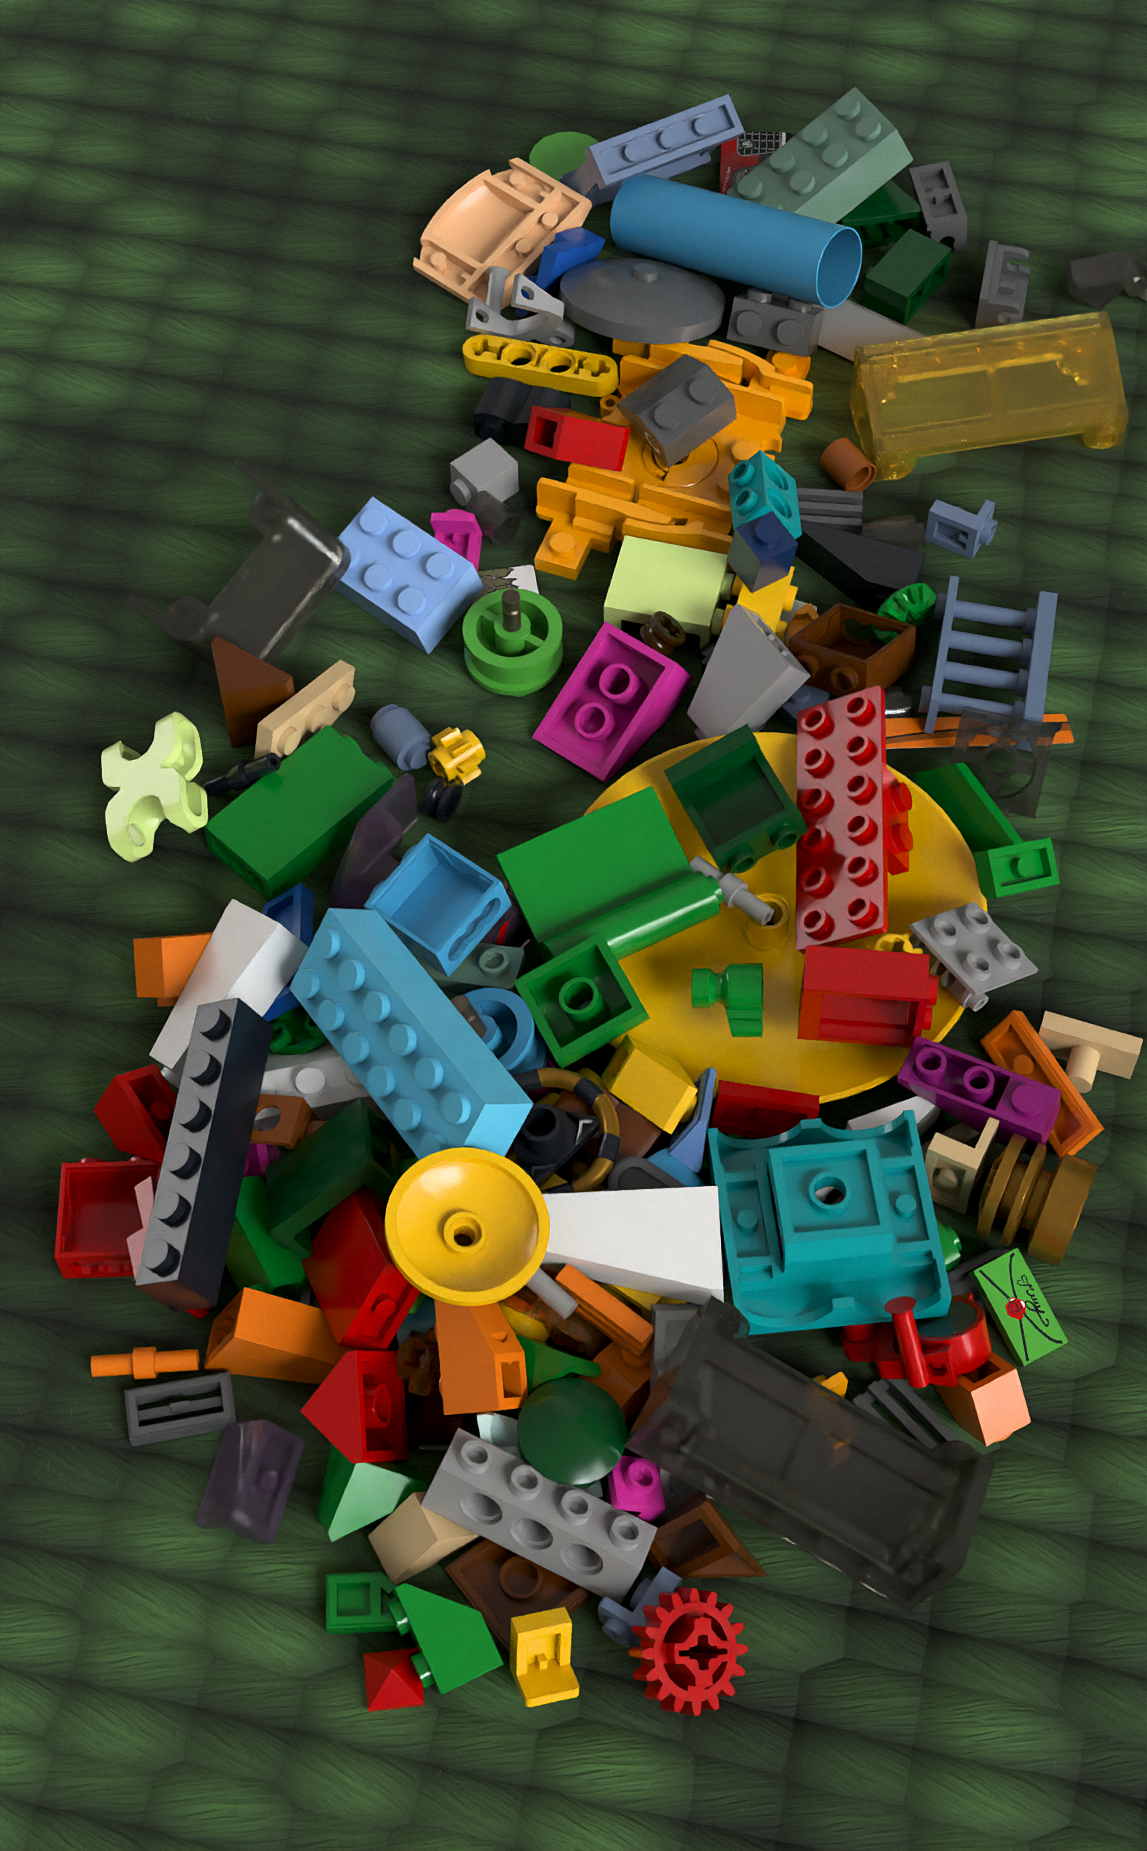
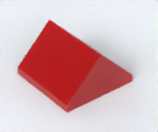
M346 1351L300 1410L352 1464L409 1460L402 1351Z

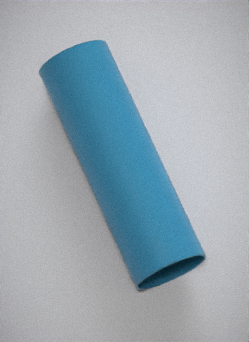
M642 174L625 181L614 199L611 210V235L616 246L623 251L826 308L838 307L848 298L856 284L861 268L862 243L857 231L851 227L648 174Z

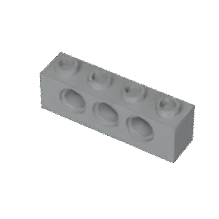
M458 1428L421 1503V1506L601 1597L606 1596L619 1605L640 1573L657 1531V1527L623 1510L615 1509L611 1504L577 1487L559 1484L543 1477L528 1462Z

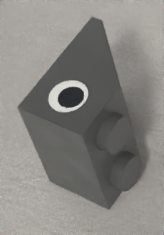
M686 354L616 404L617 408L668 469L737 419L733 394L707 364Z

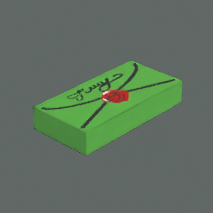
M1018 1248L968 1273L1018 1367H1023L1068 1343L1064 1332Z

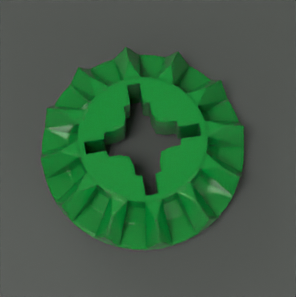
M915 583L905 586L890 595L880 606L877 614L914 625L917 629L920 625L926 624V617L933 613L935 609L933 604L937 596L927 584ZM872 625L873 634L884 644L889 643L898 636L894 631L887 630L883 632L878 627Z

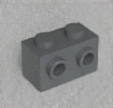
M748 288V292L745 291L734 297L726 339L803 357H808L817 350L825 309L814 307L811 303L790 297L788 301L773 298L772 292L758 288Z

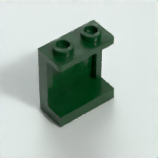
M748 724L743 725L664 770L672 789L718 869L725 875L728 873L740 874L750 870L759 859L775 850L791 847L799 840L800 836L809 832L801 812L793 804Z
M361 1098L357 1099L294 1146L293 1149H290L266 1167V1199L269 1212L268 1231L278 1246L283 1249L290 1248L303 1260L313 1254L310 1224L363 1185H366L386 1203L389 1201L392 1190L400 1179L394 1130Z

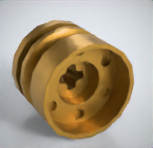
M1014 1133L1008 1146L999 1157H996L978 1203L979 1219L975 1233L989 1238L997 1218L1007 1221L1000 1244L1008 1246L1013 1241L1020 1227L1030 1230L1027 1254L1060 1267L1096 1175L1098 1165L1066 1153L1054 1172H1049L1043 1169L1046 1158V1145L1038 1143L1030 1163H1026L1020 1159L1027 1138Z

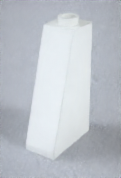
M232 899L226 907L149 1054L165 1066L161 1071L164 1078L177 1088L180 1087L198 1005L240 998L263 1017L275 998L300 967L309 947L280 923Z
M718 1186L542 1194L549 1213L550 1236L545 1256L539 1268L561 1272L566 1264H571L591 1280L712 1308L724 1307Z

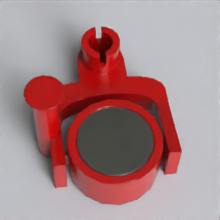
M972 1292L952 1296L947 1316L915 1319L913 1308L916 1305V1300L909 1296H901L889 1300L884 1305L885 1311L891 1313L893 1321L842 1326L843 1330L840 1332L839 1338L846 1359L855 1362H875L878 1375L881 1378L907 1380L910 1386L915 1388L926 1387L929 1383L957 1388L958 1376L972 1372L985 1364L992 1353L984 1310L979 1303L974 1301Z

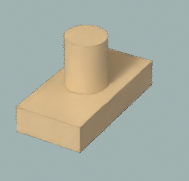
M1045 1011L1038 1034L1055 1058L1067 1061L1065 1073L1079 1093H1086L1092 1089L1097 1070L1131 1079L1143 1042L1142 1038L1049 1011Z

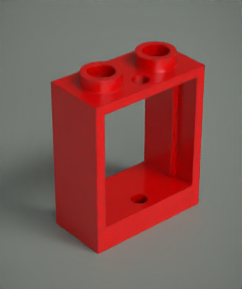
M806 945L800 991L797 1039L911 1048L916 1037L921 1036L922 1030H931L933 1006H936L938 975L929 974L930 955Z

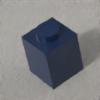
M771 511L735 528L726 561L749 591L753 593L788 576L798 543L775 513Z

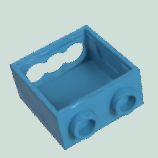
M427 833L417 845L407 850L401 864L393 873L372 890L369 900L364 904L366 910H376L410 952L449 978L512 904L499 879Z

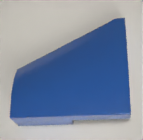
M582 227L558 232L555 235L554 243L544 246L538 275L527 278L549 295H552L560 288L561 278L568 270L579 264L592 261L597 257L605 239ZM521 289L523 297L529 299V294ZM516 308L515 314L524 318L532 311Z

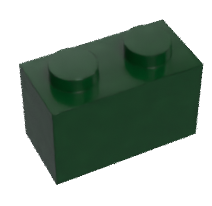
M909 228L898 241L894 240L890 243L884 257L876 266H869L864 273L861 281V287L864 288L862 306L905 326L947 279L951 248Z

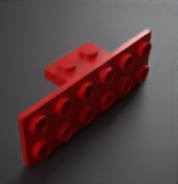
M874 686L800 710L797 713L796 806L801 812L809 831L800 836L796 842L795 947L801 954H805L806 945L833 947L885 933L888 930V872L893 876L909 871V851L913 849V837L908 827V811L912 809V796L907 785L903 782L900 783L886 767L885 691L880 686Z

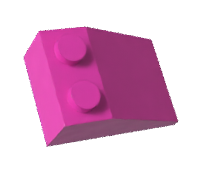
M605 621L532 738L604 783H607L670 718L694 678L678 663Z

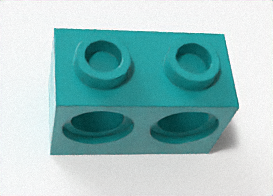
M761 450L748 460L739 462L728 475L733 530L735 531V528L773 511L794 539L802 535L795 479Z

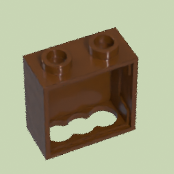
M837 603L788 639V650L810 674V677L803 683L805 685L842 697L874 686H880L885 690L914 667L916 626ZM855 619L863 626L871 624L883 632L891 630L896 632L898 636L886 645L877 647L868 640L858 641L853 639L846 630V620Z

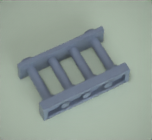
M950 575L947 594L938 592L933 619L942 621L931 686L923 685L918 712L927 714L924 733L933 734L938 711L1010 723V728L1018 729L1016 749L1035 752L1044 715L1058 594L1040 591L1036 609L1027 607L1026 612L956 600L959 577ZM953 618L1023 629L1022 634L1030 635V639L1023 638V641L1019 642L951 630ZM948 648L1019 660L1018 665L1026 666V670L1019 669L1018 673L946 661ZM943 679L1015 691L1014 696L1022 697V702L1015 701L1014 705L941 693Z

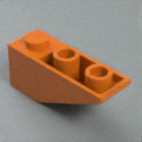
M434 1299L436 1314L434 1333L439 1349L441 1373L439 1391L443 1399L444 1415L522 1408L528 1398L525 1353L498 1302L480 1306H459Z

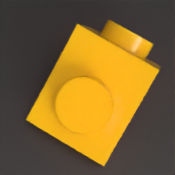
M565 1607L511 1618L510 1670L523 1702L527 1707L575 1698L579 1695V1683L570 1665L572 1621Z

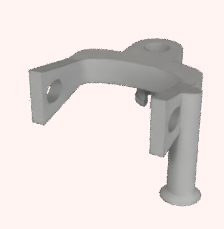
M497 266L486 269V273L489 275L486 303L484 304L475 296L469 299L465 329L485 335L521 341L535 339L546 345L560 348L573 345L576 326L564 313L565 304L562 301L552 297L524 275L518 273L514 276L510 306L537 312L538 314L521 320H506L500 314L505 279L510 276V272L505 268ZM521 289L529 294V299L523 297ZM476 312L483 316V322L477 319Z

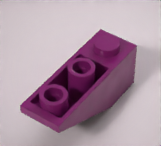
M920 1036L916 1037L897 1077L899 1084L982 1134L989 1117L999 1120L994 1142L1008 1146L1014 1133L1027 1138L1023 1153L1033 1156L1038 1143L1046 1145L1058 1117L1061 1090Z

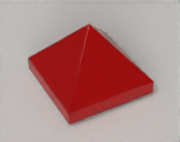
M417 1648L364 1654L368 1712L424 1706L423 1686L410 1658L419 1653Z

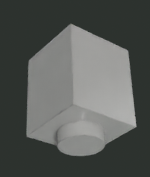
M491 437L450 463V491L460 505H467L479 517L519 491L518 462Z

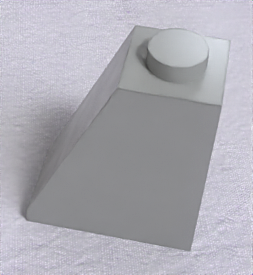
M737 603L729 612L687 712L689 717L698 726L694 731L696 736L702 740L728 735L745 724H748L752 732H756L810 677V674L759 614Z

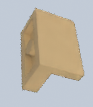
M989 1117L975 1148L940 1133H935L928 1147L924 1163L932 1201L965 1215L988 1165L999 1120Z

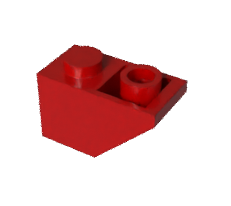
M532 406L524 449L557 460L622 472L631 428L567 408Z

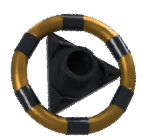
M533 1068L511 1075L524 1092L542 1087H557L571 1091L592 1108L597 1117L557 1110L552 1105L546 1103L533 1104L512 1142L519 1167L531 1177L540 1189L601 1128L600 1140L591 1166L572 1182L570 1181L540 1191L542 1194L592 1192L614 1166L621 1142L618 1116L606 1093L587 1077L565 1069Z

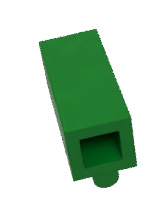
M262 1175L244 1177L242 1179L225 1264L239 1291L247 1287L296 1301L309 1283L301 1263L303 1259L290 1248L283 1249L278 1246L268 1231L267 1184Z

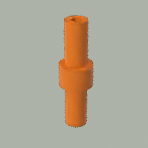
M156 1346L133 1348V1353L91 1356L92 1377L134 1375V1379L138 1380L157 1378L158 1373L199 1370L198 1349L157 1351Z

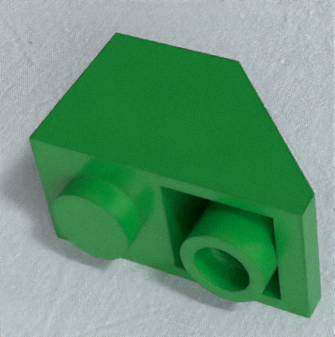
M406 1583L391 1589L396 1600L387 1604L400 1635L402 1636L410 1632L419 1653L410 1658L424 1689L434 1685L437 1694L443 1695L504 1665L480 1611Z

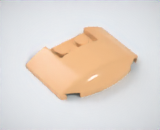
M518 157L509 160L512 169L491 175L488 169L458 189L436 212L421 236L420 241L423 247L420 259L418 260L414 257V270L468 304L469 299L474 296L484 304L486 303L489 275L486 273V269L497 266L505 268L510 272V276L505 279L501 310L510 305L514 276L521 273L526 278L531 277L540 267L544 246L554 243L556 233L581 227L592 208L591 200Z

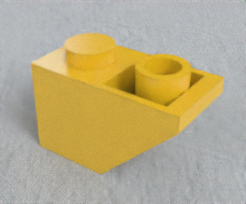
M628 1034L623 1038L601 1076L609 1092L670 1134L673 1133L679 1122L684 1123L687 1121L697 1102L695 1094L698 1089L678 1061Z

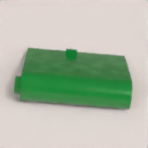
M652 786L495 856L545 963L600 931L617 961L718 915L720 912L719 903L723 902V893L716 879L712 875L706 877L701 871L693 872Z

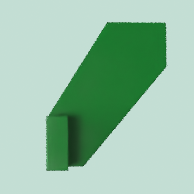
M964 762L914 773L916 785L924 790L945 811L967 843L975 860L980 890L986 900L1060 884L1051 837L1023 842Z

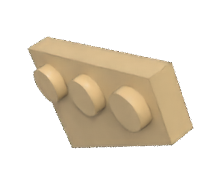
M339 660L260 721L257 727L254 759L273 752L278 755L282 762L325 726H331L341 713L347 710L354 699L355 689L353 688L355 667Z

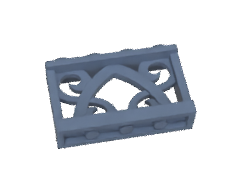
M727 94L589 146L584 151L587 160L578 169L563 174L559 181L591 200V209L613 201L623 183L634 177L648 174L668 180L707 165L711 161L709 155L711 151L720 144L739 138L745 131L731 98Z

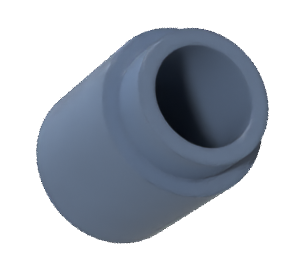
M390 704L381 708L371 720L370 729L373 732L374 741L401 770L419 769L429 762L428 753L435 748L431 740L433 736L408 709Z

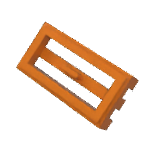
M566 1264L555 1278V1282L579 1303L574 1311L639 1360L650 1345L654 1331L653 1326L571 1264Z

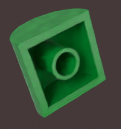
M601 931L513 981L523 1001L530 1009L539 1031L561 1069L650 1019Z

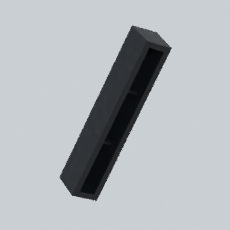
M240 998L198 1005L136 1278L135 1286L174 1312L215 1307L221 1286L274 1026Z

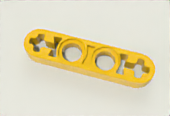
M485 334L467 339L462 348L466 370L477 376L511 378L526 385L548 387L592 397L608 396L619 385L617 364L611 357ZM521 358L531 360L529 363L521 366L511 364L514 360ZM566 365L570 367L567 371L561 373L550 371L555 366Z

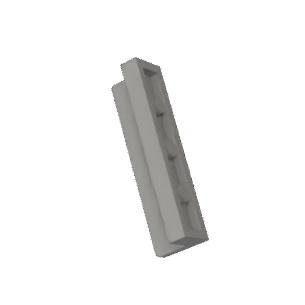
M773 293L772 295L773 298H778L787 301L789 298L787 296L779 295L776 293ZM848 299L835 308H826L813 304L814 307L825 309L818 341L819 346L901 384L908 383L920 355L930 356L937 340Z

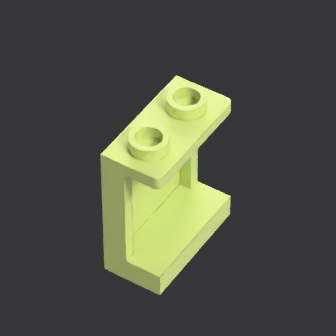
M625 535L604 603V623L606 621L623 631L625 621L645 624L651 622V617L655 612H666L678 621L684 632L696 634L700 637L701 649L705 644L712 641L713 635L720 636L721 630L719 629L725 610L720 609L723 600L730 601L732 597L730 594L735 574L728 573L729 563L726 561L728 555Z

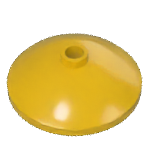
M461 1147L430 1154L413 1164L401 1176L389 1197L385 1213L384 1232L388 1251L394 1264L405 1279L415 1288L431 1298L448 1304L480 1306L495 1303L511 1296L531 1280L540 1267L547 1250L550 1236V1219L541 1191L521 1167L494 1152ZM465 1234L471 1238L473 1243L469 1246H461L455 1242L454 1236Z

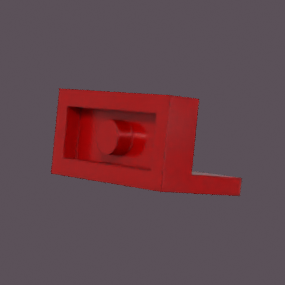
M719 1080L712 1103L710 1128H718V1131L721 1133L759 1139L773 1137L789 1131L800 1120L816 1119L819 1113V1096Z

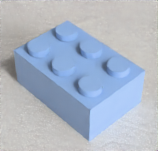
M373 496L316 563L331 588L428 655L484 588L471 562Z

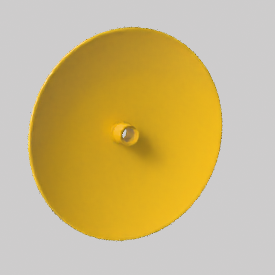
M753 732L761 751L793 804L796 805L797 735L778 732ZM726 735L697 740L670 749L645 761L607 788L587 809L583 816L652 786L689 864L696 856H700L718 869L672 789L664 770ZM886 764L887 769L900 783H905L911 793L912 809L908 811V827L913 837V849L909 851V871L893 876L888 872L887 933L899 935L907 933L910 938L914 933L909 928L912 923L975 902L981 909L987 912V900L980 890L974 857L958 828L945 811L924 790ZM796 843L789 848L775 850L759 859L750 870L744 873H734L736 877L747 884V890L774 909L773 916L769 920L775 923L774 925H761L738 907L729 908L721 902L719 903L720 912L718 915L618 961L650 1019L612 1040L609 1044L617 1050L625 1035L628 1034L678 1061L692 1082L706 1068L712 1067L717 1071L713 1100L719 1080L818 1095L819 1104L846 1098L874 1088L899 1075L911 1048L797 1039L800 991L805 954H801L795 947ZM882 933L833 947L864 949L866 941L876 944L881 938ZM732 963H763V1037H732L726 1010L721 1003H714L710 1008H692V968H710L714 973H721L727 965ZM943 974L938 976L936 1006H933L931 1030H922L920 1036L935 1043H939L945 1037L965 1009L949 991L952 985L944 987L940 983Z

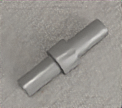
M696 856L690 862L693 872L701 871L706 877L712 875L716 879L723 893V903L729 908L738 907L761 925H765L771 919L774 909L747 890V884L734 874L728 873L725 875L700 856Z

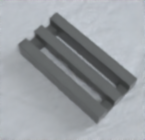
M796 488L799 513L809 514L800 515L801 520L861 535L863 492Z
M230 1371L124 1390L129 1440L132 1447L238 1427ZM218 1390H221L222 1396L195 1401H181L171 1403L168 1406L138 1411V1405ZM218 1410H224L223 1412H218V1413H213V1414H207V1415H202V1416H196V1417H191V1418H186V1419H180V1420L169 1421V1422L158 1423V1424H153V1425H148V1426H142V1427H140V1425H142V1424H148V1423L159 1422V1421H164V1420H170V1419H175V1418H180V1417H186V1416L197 1415V1414H202V1413H208V1412H213V1411H218Z
M882 1378L878 1382L874 1381L863 1395L859 1394L852 1400L851 1408L924 1485L964 1452L966 1445L902 1379ZM889 1390L916 1417V1419L943 1445V1447L946 1449L945 1452L923 1431V1429L897 1404V1402L886 1391ZM877 1401L898 1423L902 1430L931 1457L933 1462L930 1465L871 1406L873 1402Z

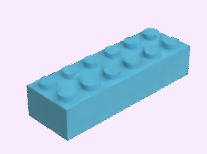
M328 908L289 987L291 992L419 1160L438 1151L461 1147L483 1149L505 1157L534 1104L376 910Z

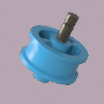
M482 988L464 995H458L451 1000V1003L510 1075L533 1068H546L549 1058V1047L539 1031L530 1009L517 994L502 988Z

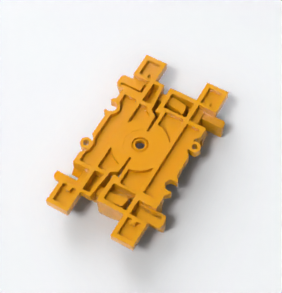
M613 338V353L623 355L620 361V384L617 388V396L608 395L600 400V417L602 420L631 428L622 472L571 462L568 467V478L565 483L544 477L539 479L537 483L536 516L552 523L534 558L535 569L576 581L591 549L610 554L618 540L623 543L625 535L728 555L735 532L732 523L728 475L739 462L748 460L759 450L763 453L767 450H774L780 453L782 448V438L780 435L785 426L786 417L797 420L808 418L813 405V384L805 381V378L810 369L811 357H803L770 349L764 360L748 351L712 339L709 340L707 347L689 344L690 341L673 344H647ZM686 354L707 364L733 394L737 419L680 460L682 464H674L668 469L625 418L616 404ZM766 454L770 459L774 461V455ZM729 565V566H728V572H729V573H736V572L733 570V568Z

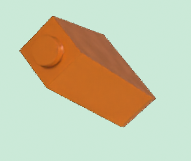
M244 1287L213 1320L203 1369L218 1373L230 1371L231 1374L322 1384L346 1351L366 1350L338 1346L322 1309Z

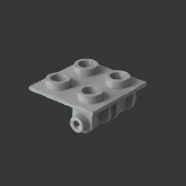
M975 902L923 919L909 926L914 932L909 938L913 946L912 948H920L923 950V954L930 955V972L938 976L943 974L940 983L944 987L952 985L949 991L957 998L963 1008L970 1007L973 1011H978L989 999L985 992L1035 974L1039 970L1025 956L1023 950L1013 943L992 921L990 915Z

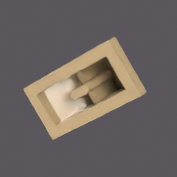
M427 1491L412 1493L368 1535V1539L387 1577L395 1585L470 1547L485 1537L421 1506Z

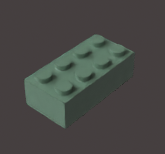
M854 87L726 193L732 197L836 223L911 163L913 158L898 130Z

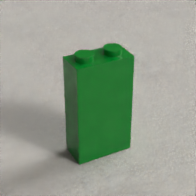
M327 725L284 759L279 770L263 776L203 826L209 851L269 902L301 883L349 843L355 826L360 819L358 834L395 804L394 777L382 762H373L364 755L353 738L346 734L341 736L332 727Z

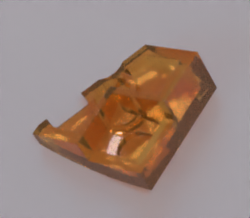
M527 1285L511 1296L497 1301L508 1308L541 1322L555 1344L592 1361L612 1341V1339L575 1311L569 1317L563 1319Z

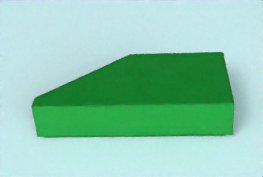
M382 1572L326 1574L327 1634L398 1631L387 1604L396 1600L391 1589L397 1586Z

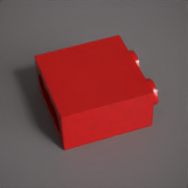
M139 1156L133 1157L129 1161L106 1162L98 1158H84L77 1163H62L54 1258L64 1279L134 1276L126 1238L143 1228L134 1186L150 1176L158 1181L162 1163Z

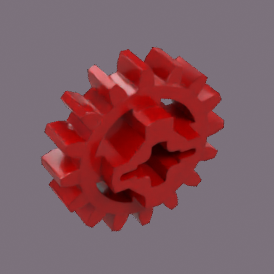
M678 1587L677 1592L659 1593L660 1606L645 1605L642 1609L645 1617L648 1619L647 1625H633L632 1632L642 1638L640 1646L629 1649V1656L640 1658L642 1664L632 1674L634 1680L649 1681L644 1696L646 1699L661 1701L660 1709L664 1711L680 1712L681 1714L699 1716L701 1709L715 1711L719 1709L717 1695L732 1697L736 1693L729 1682L731 1676H744L745 1670L736 1664L737 1655H743L748 1652V1646L736 1643L735 1636L744 1629L743 1622L728 1621L733 1606L730 1603L717 1602V1593L713 1591ZM689 1647H699L698 1651H689L686 1655H679V1651L689 1650Z

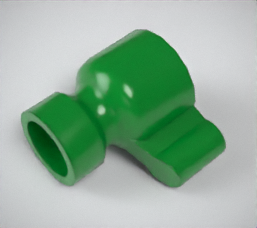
M732 963L727 965L721 973H714L710 968H692V1008H710L714 1003H721L726 1010L732 1037H763V963Z

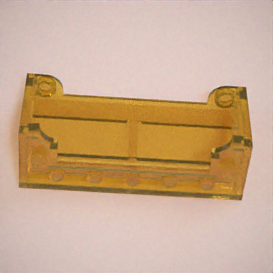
M1107 311L885 342L855 348L849 408L863 453L877 468L873 482L904 478L915 467L917 457L1078 433H1082L1085 445L1090 448L1107 449L1122 445L1129 415L1112 325Z

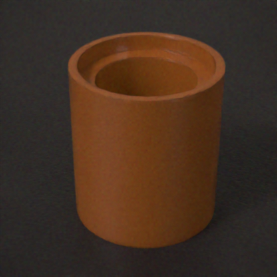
M840 438L831 443L820 458V466L844 491L862 492L872 483L877 473L876 466L848 438Z

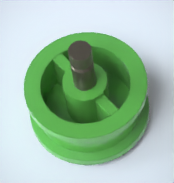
M524 589L498 590L477 600L466 613L462 626L465 644V665L470 676L480 686L491 692L515 697L526 696L546 686L558 674L563 661V645L561 642L563 628L558 610L542 595Z

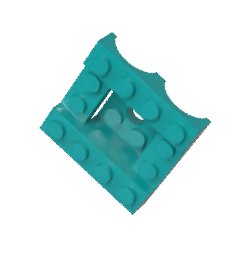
M903 1110L901 1115L886 1124L862 1130L835 1129L825 1125L821 1118L800 1120L795 1127L787 1132L769 1138L754 1140L731 1138L720 1133L718 1128L707 1129L706 1156L711 1186H718L720 1232L728 1278L727 1294L734 1337L893 1321L891 1313L885 1311L884 1305L889 1300L901 1296H909L916 1300V1305L913 1308L915 1319L947 1316L952 1295L914 1110ZM822 1187H833L843 1194L844 1200L835 1205L824 1204L817 1199L815 1192ZM770 1189H773L784 1253L783 1261L781 1260Z

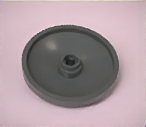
M604 258L579 264L563 275L559 290V300L565 304L564 313L578 325L607 337L647 344L683 343L706 337L721 326L726 305V298L721 288L704 275L666 262L644 258Z

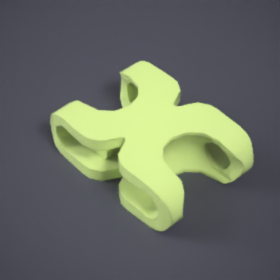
M175 711L156 722L154 741L148 751L142 756L122 744L121 741L104 749L102 752L103 783L113 791H119L109 801L105 811L108 840L112 849L128 862L133 863L153 851L155 831L165 818L186 830L188 834L205 826L208 822L206 791L195 782H190L200 771L203 763L199 733L193 723L179 712Z

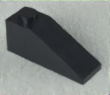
M801 520L802 535L795 539L798 543L795 556L863 609L877 613L883 602L894 592L905 586L921 583L926 553Z

